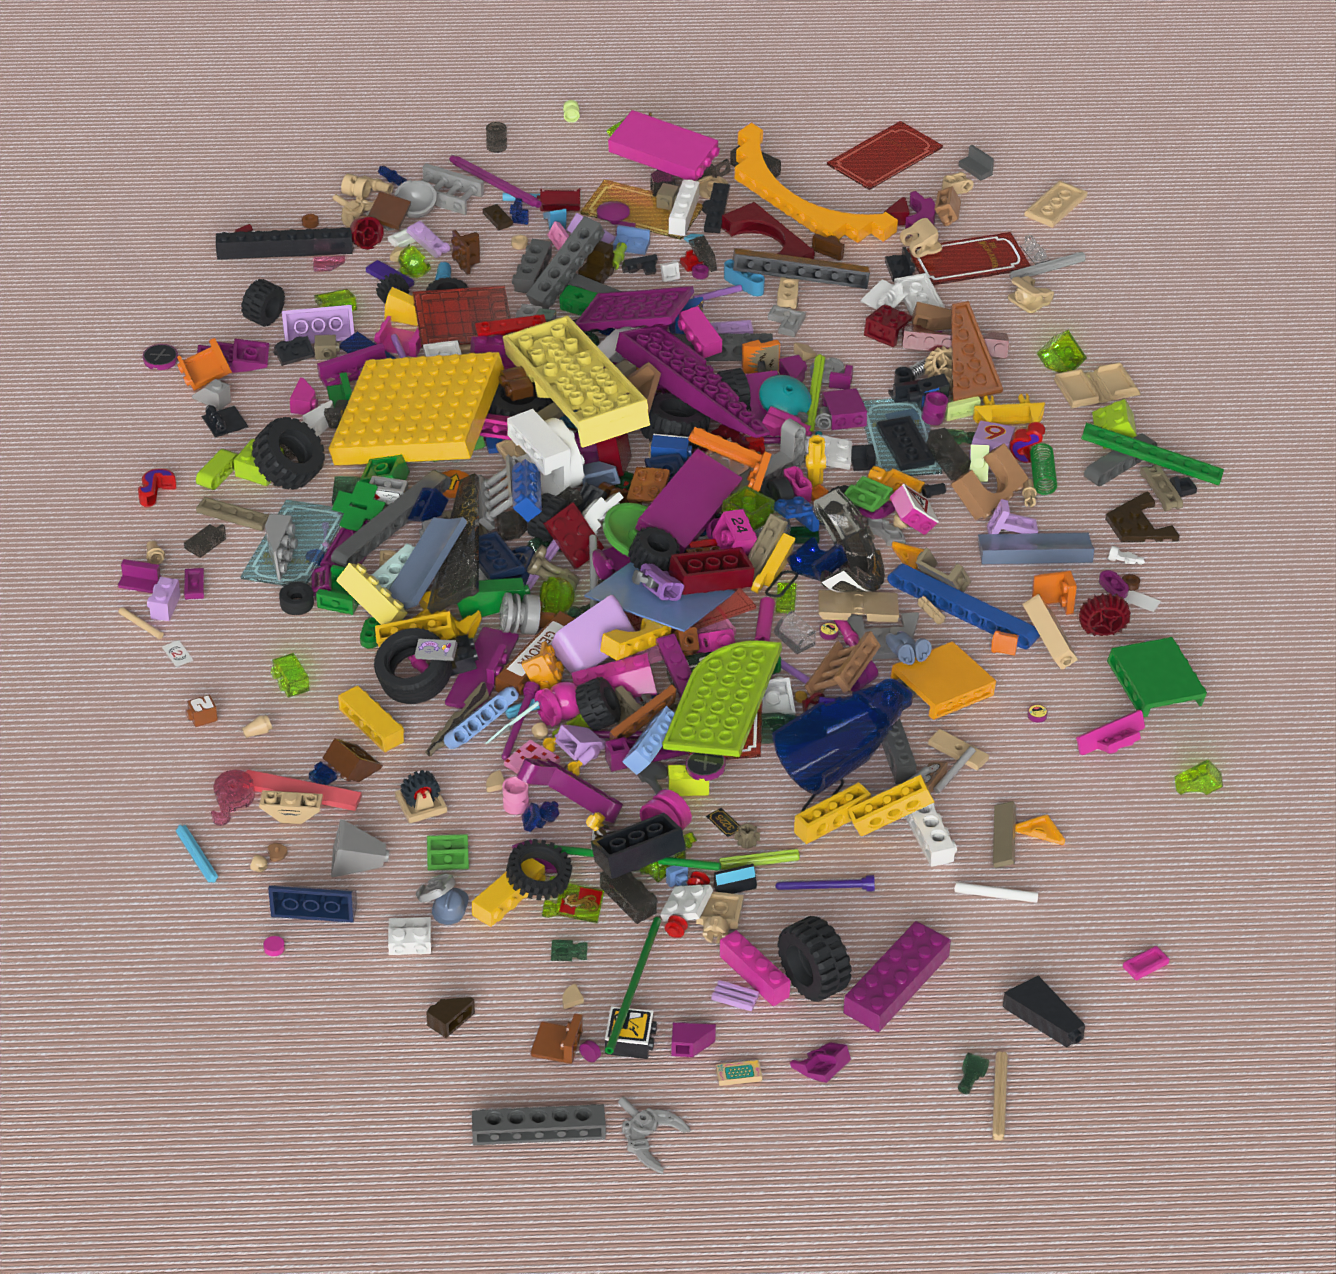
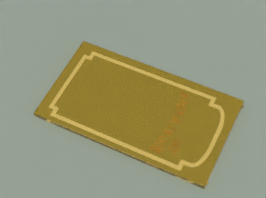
M604 179L580 211L582 215L598 218L597 208L604 202L618 201L626 204L630 209V215L620 221L636 223V228L648 229L652 233L682 240L684 237L669 234L671 210L657 208V193ZM700 203L696 205L688 230L702 211V204Z

